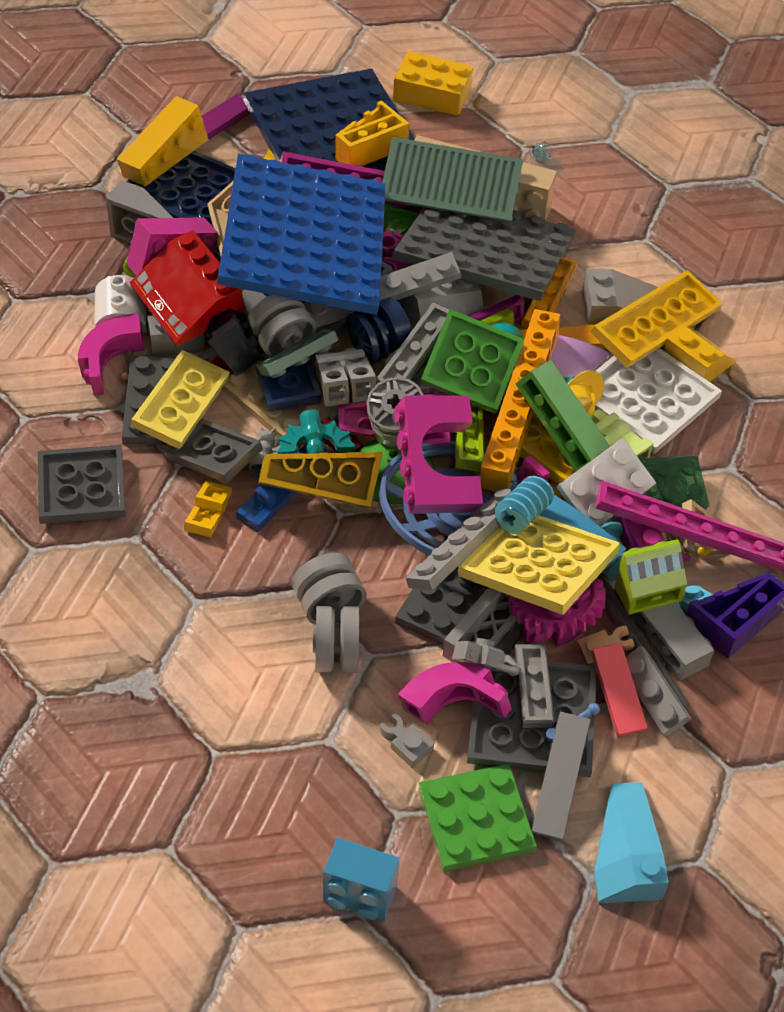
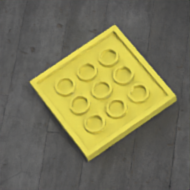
M539 515L517 535L510 534L499 526L458 566V576L563 615L617 556L620 551V543Z

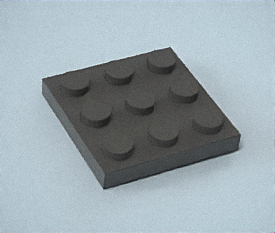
M122 445L38 451V511L40 524L126 517Z

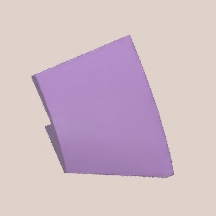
M559 335L551 360L563 377H575L584 371H596L603 361L607 362L609 360V352L587 342Z

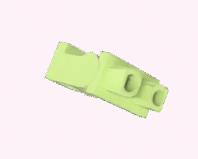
M597 409L591 419L608 444L612 446L624 438L641 463H646L650 458L654 443L647 437L641 439L624 421L619 420L620 416L615 412L607 416Z

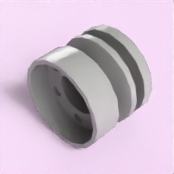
M387 378L377 383L369 392L366 402L373 433L379 442L389 448L398 449L397 436L399 425L394 420L395 406L404 396H424L419 386L406 378Z

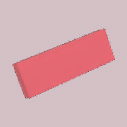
M618 643L592 649L591 655L616 737L646 731L648 727L622 644Z

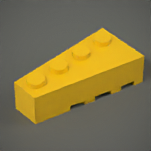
M175 96L117 158L122 176L147 186L207 142L208 136L199 105Z
M383 452L266 454L263 459L258 484L370 508Z

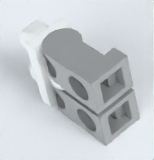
M347 348L343 352L330 353L326 351L316 355L317 380L323 392L325 407L349 404V389L353 403L367 401L369 392L376 385V375L365 357L364 350Z

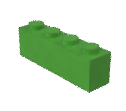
M552 360L535 368L515 383L575 472L610 447Z

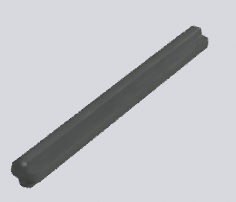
M600 573L597 580H602L603 588H605V609L617 627L627 626L629 634L624 636L626 640L633 639L635 645L632 649L633 651L639 646L646 648L687 711L689 707L688 701L631 615L627 614L622 601L604 574Z

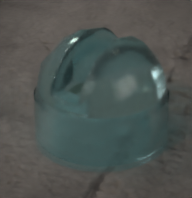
M546 141L538 142L532 147L531 154L535 160L545 161L550 159L551 152Z

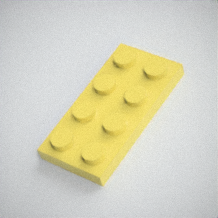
M182 350L133 416L131 427L180 449L228 381L230 372Z

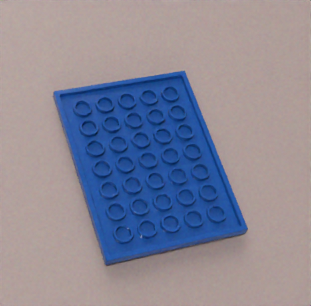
M238 154L217 284L377 315L380 299L386 183H381L374 179L357 178L348 174L332 173L323 169L307 168L299 164L282 163L274 159L257 158L249 154Z

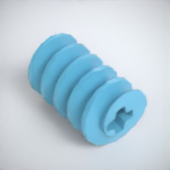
M529 476L525 478L497 504L495 516L500 527L510 534L517 535L521 533L548 505L552 504L554 500L552 486L541 477Z

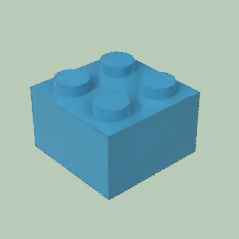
M337 837L323 872V901L338 910L346 908L358 912L360 916L368 920L379 919L385 921L397 889L400 858Z

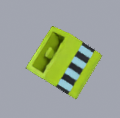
M678 539L668 542L660 541L652 546L632 548L627 552H623L615 589L628 615L683 600L687 581L681 545Z

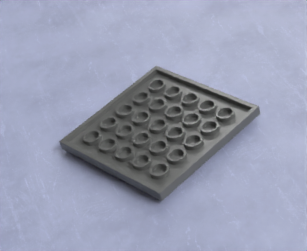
M424 207L394 249L393 260L415 265L452 252L461 272V279L541 301L574 238L576 229L570 228L564 223L555 224L548 222L542 217L528 218L517 210H513V220L506 222Z

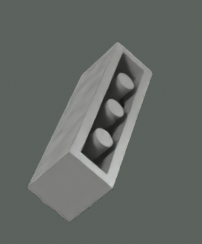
M677 603L630 614L643 635L680 681L709 666L714 652L711 642L700 634L693 620L683 613Z

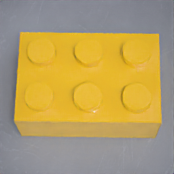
M407 51L394 77L393 101L459 116L472 88L473 66Z

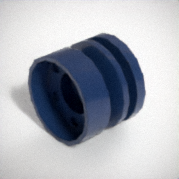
M390 296L379 301L377 315L354 311L347 315L346 323L350 340L356 350H364L365 357L370 365L378 362L379 359L387 358L389 353L399 349L412 331L410 321L404 309L395 298Z

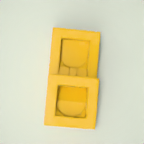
M205 481L196 495L194 508L185 520L184 531L211 538L225 511L232 488Z

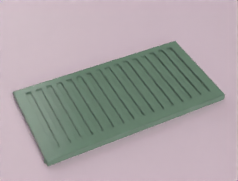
M392 137L382 182L386 183L385 200L511 222L513 220L512 215L523 159Z

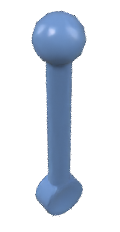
M592 703L586 711L578 716L586 718L589 715H597L600 707L598 704ZM550 728L546 732V739L550 742H553L555 728Z

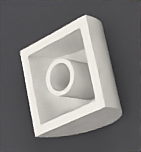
M114 275L103 279L97 284L95 288L94 328L109 319L139 313L142 331L147 333V307L130 285L133 277Z

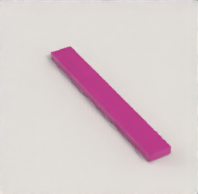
M602 481L598 487L596 509L784 572V543L605 481Z

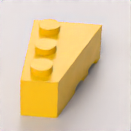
M383 101L378 102L377 108L372 112L366 111L359 122L353 121L336 134V160L340 163L364 166L388 156L392 137L409 139V123Z

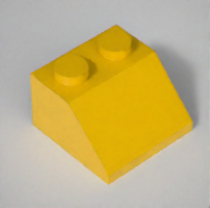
M683 326L667 338L664 350L667 354L709 382L727 370L736 361L735 358L702 334L686 326Z

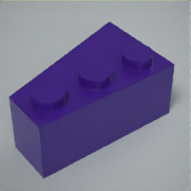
M768 572L739 583L734 589L726 592L722 590L715 592L712 597L702 601L698 599L691 601L686 615L693 620L700 634L706 637L712 646L725 657L729 658L784 611V584Z

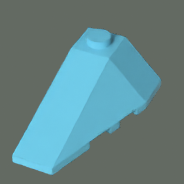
M612 783L594 870L598 904L663 900L669 884L662 847L643 783Z

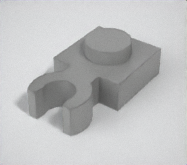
M395 713L391 715V722L396 727L388 728L384 723L380 724L381 735L386 739H393L391 741V749L411 768L434 750L435 743L414 724L406 729L403 726L402 718Z

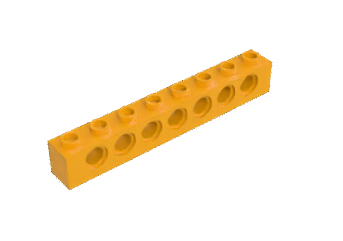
M534 309L481 465L482 489L497 492L501 489L510 488L534 414L533 409L515 383L535 368L551 360L559 337L560 314Z

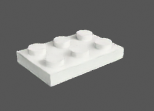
M622 438L556 487L569 505L600 526L614 516L595 508L598 487L602 481L640 494L646 492L656 482L626 440Z

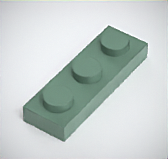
M323 329L257 364V368L261 375L272 378L279 377L287 372L286 368L293 364L294 366L301 365L309 360L308 356L316 352L320 354L331 349V344L338 341L337 335L334 330Z

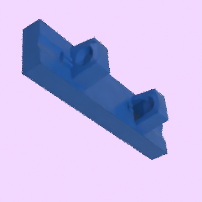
M306 443L299 451L296 450L293 454H309L307 452L308 444ZM261 484L255 490L254 495L236 511V518L259 532L297 492Z

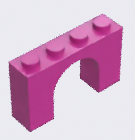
M404 396L394 408V420L399 425L397 446L402 451L403 460H401L400 472L401 476L405 477L406 487L404 488L403 498L405 504H408L409 514L474 513L483 504L480 476L451 477L439 474L428 465L422 453V440L425 435L436 432H464L473 423L469 396Z

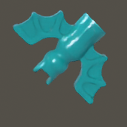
M317 410L302 412L299 416L301 426L296 427L289 424L288 432L284 436L278 437L280 448L277 454H293L296 451L297 444L302 440L308 444L307 452L309 454L325 453L323 439L329 440L338 452L353 451L355 448V444L349 438L350 432L340 430L336 426L335 421H332L330 424H322L320 413Z

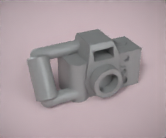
M477 638L476 643L470 641H456L453 660L478 664L490 669L491 672H506L511 676H516L520 672V667L510 655H505L504 651L494 648L493 641Z

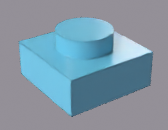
M698 585L686 587L683 600L677 602L680 609L687 613L691 601L697 599L702 601L712 597L713 594Z

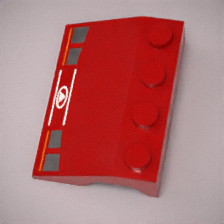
M193 230L169 241L130 282L133 290L176 347L205 333L211 317L229 308L242 314L247 311L241 289L217 284L220 262Z

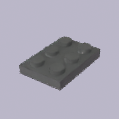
M201 419L182 447L178 449L171 446L166 451L168 460L228 483L263 450L260 440Z

